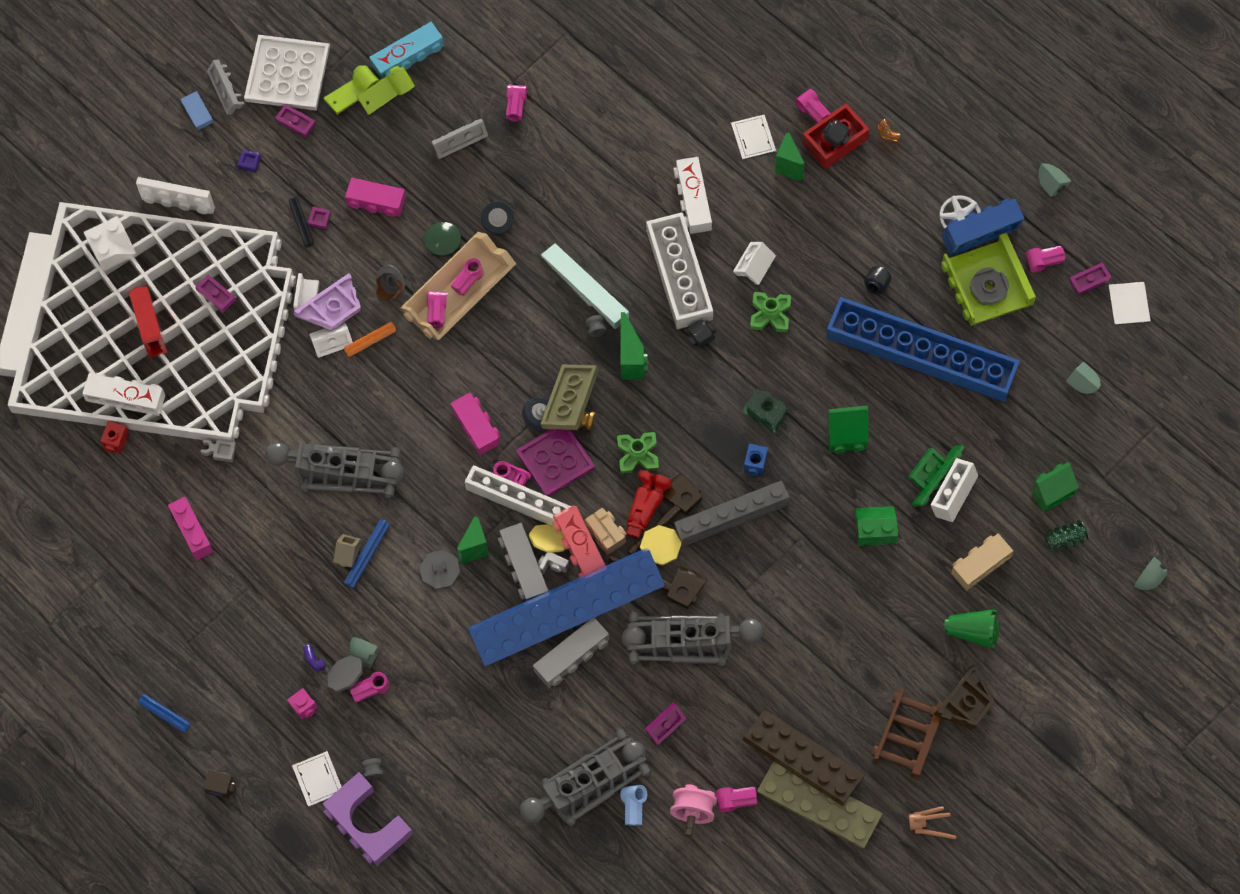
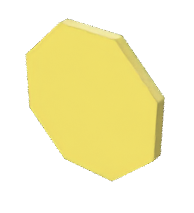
M537 525L529 533V538L534 547L542 551L554 553L565 550L561 542L563 538L561 532H557L551 525Z
M658 525L644 533L640 549H649L655 563L665 565L677 559L682 543L675 530Z

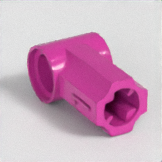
M508 84L506 119L516 122L522 120L523 105L527 97V86Z
M812 89L807 90L795 99L798 108L804 113L807 112L816 123H819L831 114L821 104L818 95Z
M1061 246L1044 250L1034 248L1025 253L1030 271L1033 273L1042 271L1047 266L1065 262V253Z
M476 258L466 261L465 268L450 285L456 293L464 296L475 281L482 278L484 271L481 262ZM474 267L478 268V270L474 272L470 271Z
M428 291L427 323L431 324L433 328L438 329L444 326L447 292Z
M375 672L370 678L354 684L349 689L355 703L373 695L387 692L390 683L385 674ZM379 679H383L384 684L380 687H376V681Z
M755 787L742 789L721 788L716 790L719 812H729L738 807L757 805Z

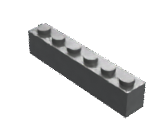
M781 480L674 522V530L682 543L681 547H684L788 506L789 495Z

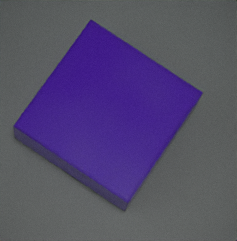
M243 150L237 165L238 169L256 172L261 154Z

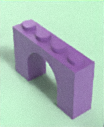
M358 772L323 803L325 809L323 813L330 821L334 819L338 823L336 827L343 835L347 833L350 836V843L355 849L360 848L364 852L362 856L369 864L373 862L378 866L408 840L413 833L399 815L382 830L372 834L362 833L353 826L352 815L355 808L374 792L370 783Z

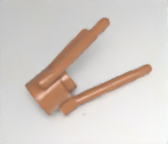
M943 806L909 814L910 830H915V834H928L956 839L955 835L922 829V827H926V820L950 816V813L928 815L944 810Z

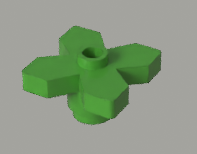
M754 292L753 306L759 312L751 316L750 328L762 330L768 323H771L776 332H788L789 319L782 313L790 309L791 296L780 294L775 299L768 298L765 293Z
M655 432L643 433L640 439H633L630 435L617 436L618 449L626 453L619 460L621 474L632 473L638 464L646 471L659 470L658 457L650 452L656 446Z

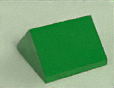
M786 133L776 155L775 173L801 181L803 180L804 161L790 133Z
M474 516L457 548L459 562L462 564L489 556L487 542L479 518Z

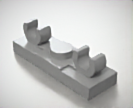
M213 60L207 73L226 114L233 115L236 109L243 107L244 102L238 101L241 97L240 94H234L232 83L229 81L231 73L224 72L227 65H221L219 60Z
M479 119L445 136H441V138L433 140L432 144L437 157L441 159L487 137L488 134L483 120Z

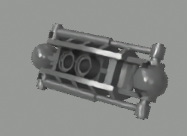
M299 441L298 452L289 450L281 442L270 444L265 451V457L271 465L282 466L286 462L296 463L294 472L301 485L302 492L305 493L310 490L347 493L368 492L382 493L386 498H393L395 488L404 477V469L399 459L401 450L397 447L391 448V451L363 450L355 447L317 445L315 442L305 444ZM331 463H339L340 465L333 466ZM374 463L383 465L380 470L381 478L372 476ZM344 466L354 467L355 473H343ZM371 485H376V486L385 487V489L370 488V487H371Z
M631 612L629 613V624H627V628L623 631L621 639L622 644L627 648V652L630 653L629 663L631 665H637L639 661H671L672 663H716L723 667L726 665V660L731 650V638H741L743 641L751 644L758 642L763 635V626L759 621L751 618L744 620L740 626H731V616H725L723 613H719L716 616L672 615L671 617L639 616V613ZM644 630H652V644L645 645L646 634ZM689 633H696L694 637H688ZM708 633H715V635L711 637L707 636ZM671 637H681V643H671ZM638 653H653L654 656H639Z
M624 729L617 730L616 737L591 754H586L550 779L544 778L541 782V789L546 796L541 799L528 798L524 800L519 808L521 818L528 823L539 822L543 818L545 810L553 806L568 826L575 825L578 818L615 795V792L639 776L648 777L652 771L645 764L647 759L645 758L646 751L644 745L639 741H634L632 737L628 738ZM620 741L619 744H617V745H615V746H613V747L610 748V746H612V745L615 744L616 742ZM620 751L623 761L628 764L624 768L615 756ZM639 768L638 772L627 778V774ZM603 772L606 778L598 783L595 776ZM585 779L588 783L581 784L578 780ZM618 781L621 782L620 784L614 787V784H616ZM567 788L571 791V793L565 794L562 792V790Z

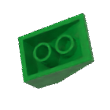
M621 312V380L644 379V373H648V354H644V347L625 312Z
M868 406L829 409L826 430L829 452L840 454L848 450L860 452L867 449Z

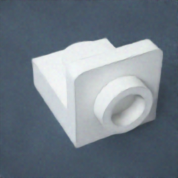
M546 553L545 556L540 558L538 563L543 575L548 566L559 573L561 571L567 573L570 567L569 560L553 553Z

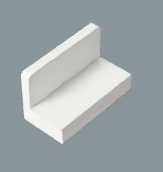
M750 242L733 272L737 276H747L755 285H759L773 262L775 254L763 242Z
M298 273L294 310L318 295L319 280H306L303 278V274Z
M345 322L332 331L324 328L309 334L318 358L342 350L345 346L353 343Z

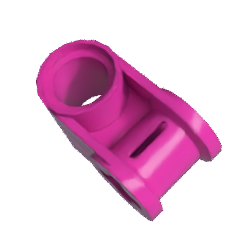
M504 461L497 462L493 468L495 475L522 486L525 485L527 479L531 478V474L526 470L517 468ZM500 470L507 471L505 475H499L497 472Z

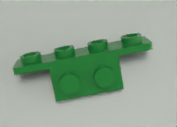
M963 445L954 446L945 458L934 448L928 449L908 477L921 489L911 505L918 507L927 504L930 500V494L938 489L941 479L948 474L956 458L960 459L962 456L961 452L965 448Z

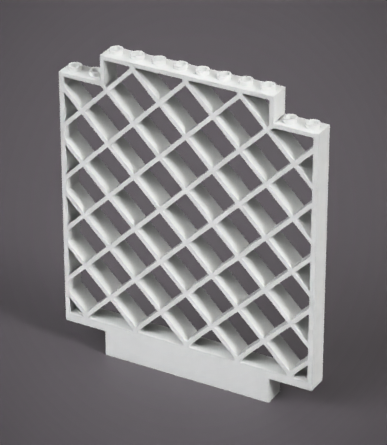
M60 202L51 235L29 232L0 344V375L15 377L8 402L10 411L18 414L106 426L107 422L110 421L125 425L129 430L210 440L212 442H216L217 439L234 442L235 438L239 436L238 423L242 421L243 410L264 413L265 407L269 405L270 397L268 392L273 387L272 374L277 369V361L275 360L281 351V344L279 342L285 333L283 324L288 319L289 312L287 306L292 301V293L290 292L296 283V276L293 275L291 268L276 267L278 263L277 250L280 251L282 244L278 233ZM118 216L124 229L132 224L143 225L149 232L148 236L132 245L137 256L157 244L167 258L146 272L143 271L135 257L102 271L90 253L92 249L87 239L82 242L72 228L88 218L99 219L101 223H104ZM152 226H153V227H160V228L154 231V229L152 228ZM177 230L188 231L194 241L172 255L162 240ZM65 231H68L77 243V246L59 257ZM197 233H203L204 235L199 237ZM222 236L232 237L239 247L217 261L207 246ZM242 239H246L249 241L244 243ZM268 242L271 243L266 265L262 267L252 252ZM202 250L212 265L189 278L180 266V263ZM85 255L95 269L74 283H71L62 269ZM247 256L257 271L235 285L225 272V269ZM130 261L140 276L117 290L107 275ZM175 268L185 282L162 296L152 281ZM57 272L67 287L49 298L54 274ZM208 274L212 278L220 274L230 287L227 291L235 298H238L248 312L226 327L215 313L218 308L211 302H207L196 291L195 287ZM270 277L286 279L283 292L279 290ZM100 279H103L112 293L89 308L79 293ZM265 280L275 295L253 309L242 294ZM147 285L157 298L153 302L156 314L165 309L175 323L162 332L164 342L167 343L182 333L193 348L171 363L164 354L158 355L165 367L142 381L131 365L148 355L144 344L124 356L114 341L135 327L139 329L136 316L124 299L130 296L129 291L136 287ZM192 291L202 304V307L179 320L169 305ZM75 296L85 311L61 325L51 311ZM117 303H120L130 317L106 332L96 317ZM280 305L274 333L272 334L260 318ZM44 314H47L57 329L38 340ZM210 315L220 331L198 345L187 329ZM92 320L102 335L78 350L68 335ZM256 322L266 337L243 351L233 338V335ZM64 338L74 353L50 368L40 353ZM228 339L239 355L215 369L205 353ZM110 345L120 360L99 373L113 378L127 369L134 380L140 381L145 385H157L172 375L183 391L163 403L159 416L147 414L139 420L128 419L121 408L107 405L93 413L81 412L75 402L83 397L82 393L86 381L70 392H67L57 377L79 363H82L89 373L95 374L86 359L105 346ZM270 348L265 374L262 376L250 360ZM35 355L46 371L27 383ZM200 357L211 373L190 387H187L177 372ZM246 364L256 377V380L234 394L223 378ZM51 381L56 383L64 395L47 407L35 405L29 396ZM218 382L229 398L205 412L195 396ZM261 390L258 402L246 400ZM23 398H25L29 404H23ZM190 400L201 416L184 427L173 425L167 414ZM71 405L75 411L65 410V408ZM234 408L228 433L220 432L213 421ZM114 412H117L120 417H113L110 415ZM162 418L166 424L155 422ZM209 425L211 430H204L202 428Z

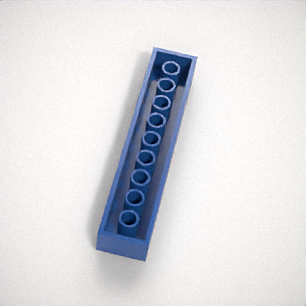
M840 297L826 333L827 339L1003 402L1006 401L1020 360Z
M645 548L468 627V630L484 666H487L665 585L650 550Z

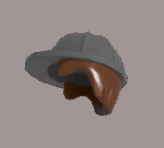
M386 264L380 267L376 276V294L385 301L398 299L404 294L406 283L403 275L395 266Z

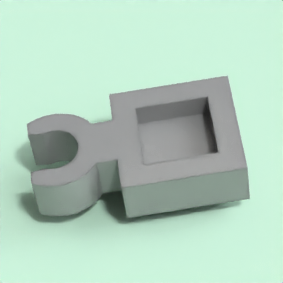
M217 439L216 444H212L210 440H203V445L209 446L207 450L201 449L202 455L209 456L213 454L214 460L233 462L236 442Z

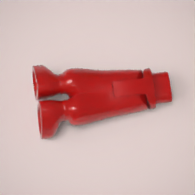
M644 470L639 471L638 478L643 483V486L638 487L626 524L628 527L626 535L639 539L642 532H645V528L649 524L655 510L662 502L664 491L669 489L673 483L663 475H656L655 477Z

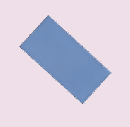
M197 91L180 99L197 131L214 123Z

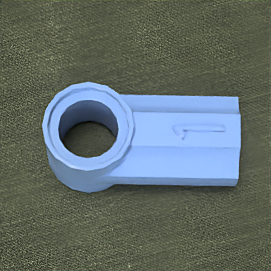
M643 785L625 786L620 794L621 800L625 803V825H642V803L647 799V790Z

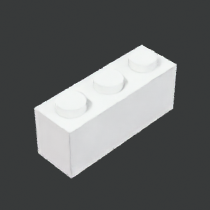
M958 458L954 461L931 503L937 518L953 522L978 477L973 463Z

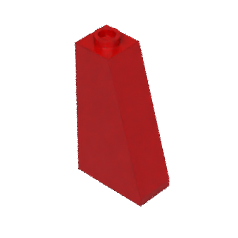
M147 286L134 288L132 291H129L141 338L149 358L168 353Z

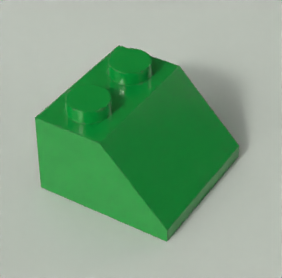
M894 506L855 508L858 546L897 544L898 529Z

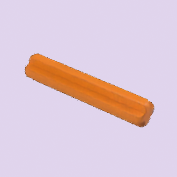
M389 322L345 346L344 351L348 357H351L396 332V328L392 322Z

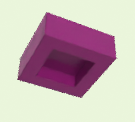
M312 207L308 226L326 230L331 217V210Z

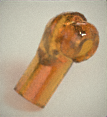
M880 120L878 130L881 136L885 139L899 142L901 133L892 131L888 120Z

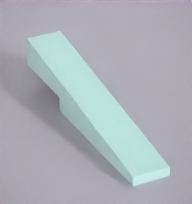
M552 245L541 254V257L590 307L593 306L614 329L621 325V312H625L629 318V311L558 245Z

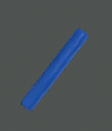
M379 520L345 579L344 583L348 587H355L389 528L390 524L386 520Z

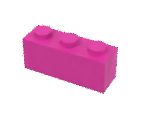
M351 177L345 199L347 205L354 209L362 208L372 213L380 212L389 217H400L406 200L405 189Z
M468 393L450 403L452 412L480 456L500 445V433L496 427L492 428L490 425L491 419L487 412L483 413L480 409L482 405L477 397L473 398L472 394Z
M186 497L169 504L168 507L195 560L197 561L213 553L211 545Z

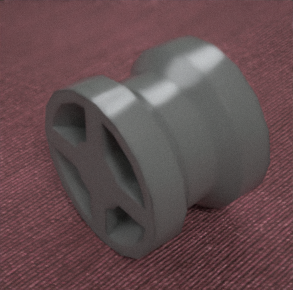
M595 315L586 319L590 337H599L607 332V328L603 324L605 320L602 315Z
M372 758L362 762V768L365 769L363 776L366 780H374L384 776L383 771L380 769L381 759Z

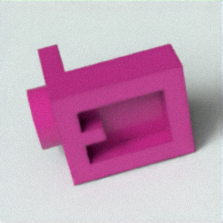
M303 688L287 699L301 720L305 717H311L318 708L315 701L310 698Z

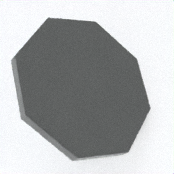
M445 550L428 553L419 566L422 581L436 590L451 587L461 573L457 557Z
M350 655L337 661L328 673V687L337 692L352 687L362 675V660Z

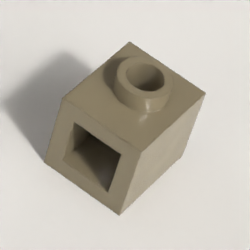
M342 534L336 542L333 562L343 567H352L358 558L361 539Z

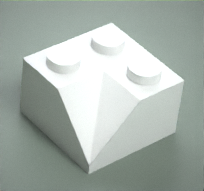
M118 216L84 232L102 271L137 256Z

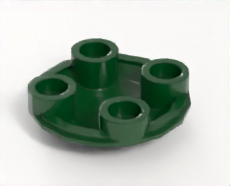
M438 222L426 231L424 243L433 256H445L459 250L461 234L453 224Z

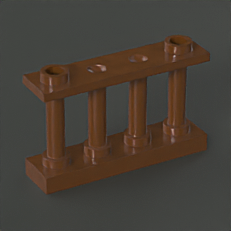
M901 686L899 692L895 691L892 703H895L880 744L879 746H874L871 756L874 757L873 764L876 765L879 757L909 768L912 771L911 778L918 780L941 718L935 716L934 713L943 702L939 700L937 706L933 705L931 707L903 696L905 687ZM900 703L930 714L929 716L932 717L931 723H926L925 725L896 714ZM893 721L923 732V735H926L924 742L919 741L918 743L889 732ZM886 739L916 750L919 753L917 760H909L883 750Z

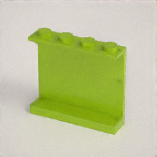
M1007 233L1001 234L998 242L951 258H948L947 253L944 254L943 261L941 262L944 272H947L949 285L955 289L957 303L962 305L963 316L965 320L969 321L971 326L1034 305L1036 296ZM993 268L999 273L1002 272L1007 277L1009 283L1007 295L1000 303L980 305L972 296L970 290L971 282L979 270ZM987 283L985 288L992 290L994 285Z

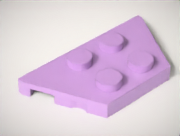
M348 273L294 310V315L332 331L357 314L361 306L356 297L355 287L353 288L351 275Z

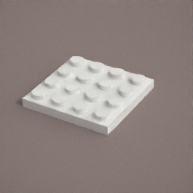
M258 35L244 96L245 102L284 106L286 104L292 108L317 111L330 44Z

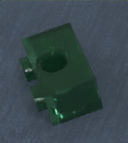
M756 388L744 404L745 414L773 432L777 431L788 416L789 408L783 401L775 400L769 392L761 391ZM768 406L772 410L765 411L762 408Z

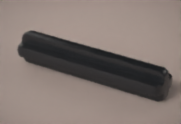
M297 197L290 198L289 204L304 246H313L314 241L299 199Z

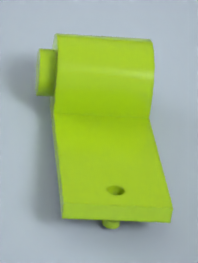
M366 65L356 67L353 72V80L324 97V101L336 114L358 102L359 100L356 96L379 81Z
M397 65L389 70L390 74L356 96L368 115L397 95H402L415 86L403 66L399 67Z

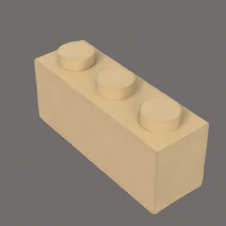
M999 534L994 537L991 535L983 541L981 547H974L970 550L966 558L958 559L953 564L954 567L951 574L967 591L1010 559L1013 550Z

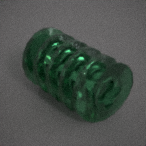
M1077 520L1076 524L1071 522L1069 527L1062 525V528L1055 527L1054 531L1049 529L1047 534H1044L1047 547L1052 554H1055L1054 548L1061 552L1062 545L1068 550L1069 543L1076 547L1077 540L1083 545L1084 538L1089 539L1087 529L1082 520Z

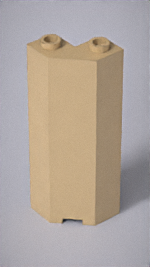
M477 232L401 307L404 312L403 316L420 328L429 339L440 340L516 263L506 250L497 248L487 234ZM476 258L481 262L484 271L483 276L480 280L475 281L464 296L459 295L450 285L465 268L466 261ZM474 267L470 271L474 272L478 270V268ZM428 291L447 292L444 326L438 329L433 328L431 324L427 323Z

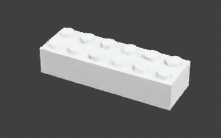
M683 213L646 221L647 234L676 329L692 326L700 319L712 321L713 308Z

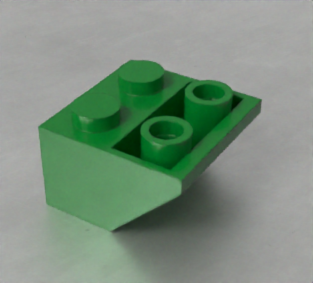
M1069 462L1064 465L1062 463L1058 464L1050 473H1042L1036 478L1032 496L1044 513L1075 496L1078 492L1079 486Z

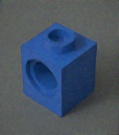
M749 444L744 463V472L752 476H763L768 447ZM758 459L760 463L754 464L751 460Z

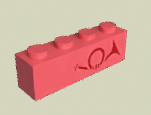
M571 506L553 515L555 520L552 522L553 526L563 536L561 542L566 550L569 549L572 555L569 558L573 566H577L580 571L578 577L580 578L604 567L605 563L577 506Z

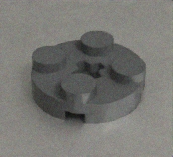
M984 268L974 275L970 290L972 296L980 305H995L1006 298L1009 283L1007 277L1002 272L999 273L993 268ZM987 283L994 285L992 290L985 288Z

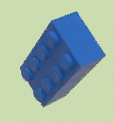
M1005 199L999 202L998 206H987L978 214L973 212L966 215L963 220L958 221V219L950 221L941 236L950 257L996 239L1001 234H1008L1018 230L1025 218L1016 199L1010 201Z

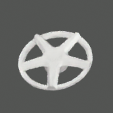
M952 196L941 207L940 221L943 227L946 228L947 226L943 219H958L960 221L965 219L964 217L974 208L977 214L981 211L977 202L971 198ZM957 199L966 200L971 204L961 208ZM952 201L954 212L943 214L946 205Z

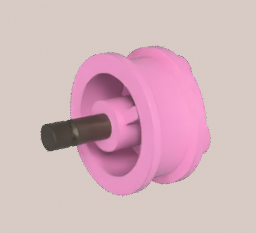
M686 785L685 788L674 790L673 798L675 803L670 808V813L673 817L687 822L684 836L692 837L695 823L705 824L714 820L712 809L717 803V798L714 792L697 789L694 785Z

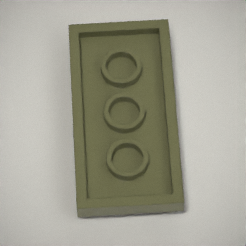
M562 364L541 421L543 429L578 430L599 371L597 365Z

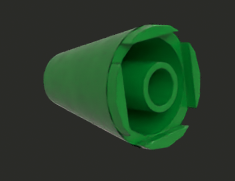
M991 609L949 615V618L945 619L944 631H947L950 636L995 649L996 646L993 642L997 643L999 633V621L995 620V615H999V611Z

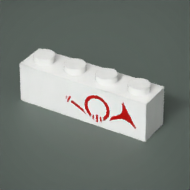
M693 157L676 160V167L673 168L675 179H679L677 191L678 195H682L683 200H680L681 210L686 213L684 219L687 228H689V233L711 231L712 220L699 158Z
M89 373L82 393L88 402L156 416L160 415L165 399V393L159 385H145L137 380H132V382L125 381L121 377H106L102 373Z

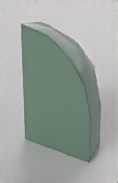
M1041 164L1038 175L1039 181L1050 197L1057 195V190L1062 186L1066 188L1070 184L1071 180L1059 168L1050 164Z
M1082 362L1066 380L1075 390L1085 394L1094 393L1101 385L1098 375L1085 362Z
M1153 557L1136 581L1134 587L1140 590L1156 588L1167 576V569L1163 570L1160 567L1161 562Z
M353 637L350 641V654L361 659L362 666L370 669L379 654L378 647L356 637Z

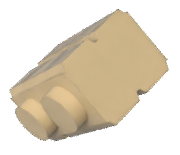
M601 508L587 517L584 523L604 553L609 555L626 543V532L621 526H616L614 523L615 518L610 511L606 512L604 508Z

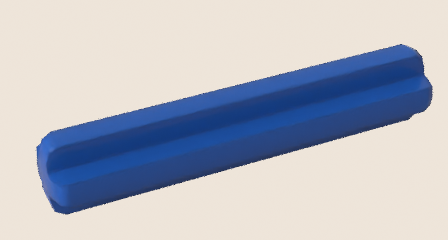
M143 694L138 702L141 706L185 733L190 728L188 721L149 696Z

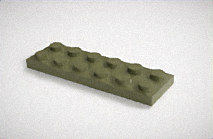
M773 761L757 790V794L863 850L883 814L851 796L841 806L775 761Z

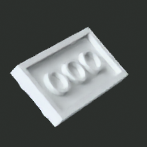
M141 177L137 178V188L142 200L147 203H160L165 207L175 206L185 211L194 210L201 214L214 213L215 206L210 191Z

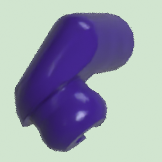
M312 645L304 646L303 651L308 664L315 671L325 669L324 660H316Z

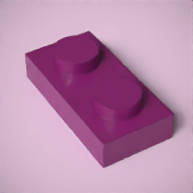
M286 104L275 117L276 122L307 138L316 125L315 120Z
M1102 262L1070 277L1069 282L1079 296L1111 281L1112 277Z
M209 274L195 287L196 291L222 313L236 301V298Z
M672 703L644 730L652 741L659 745L686 720V717L679 707Z

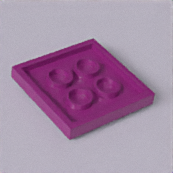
M550 429L516 450V454L543 494L548 497L595 469V465L571 430Z

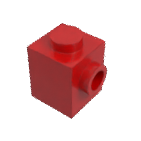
M108 421L100 440L104 450L109 453H122L129 431L125 425Z

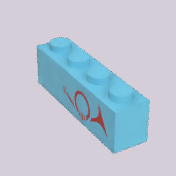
M429 22L370 56L371 66L380 79L390 74L389 70L397 65L399 67L403 66L407 70L411 65L418 61H423L433 52L440 51L444 47L443 37L433 23Z

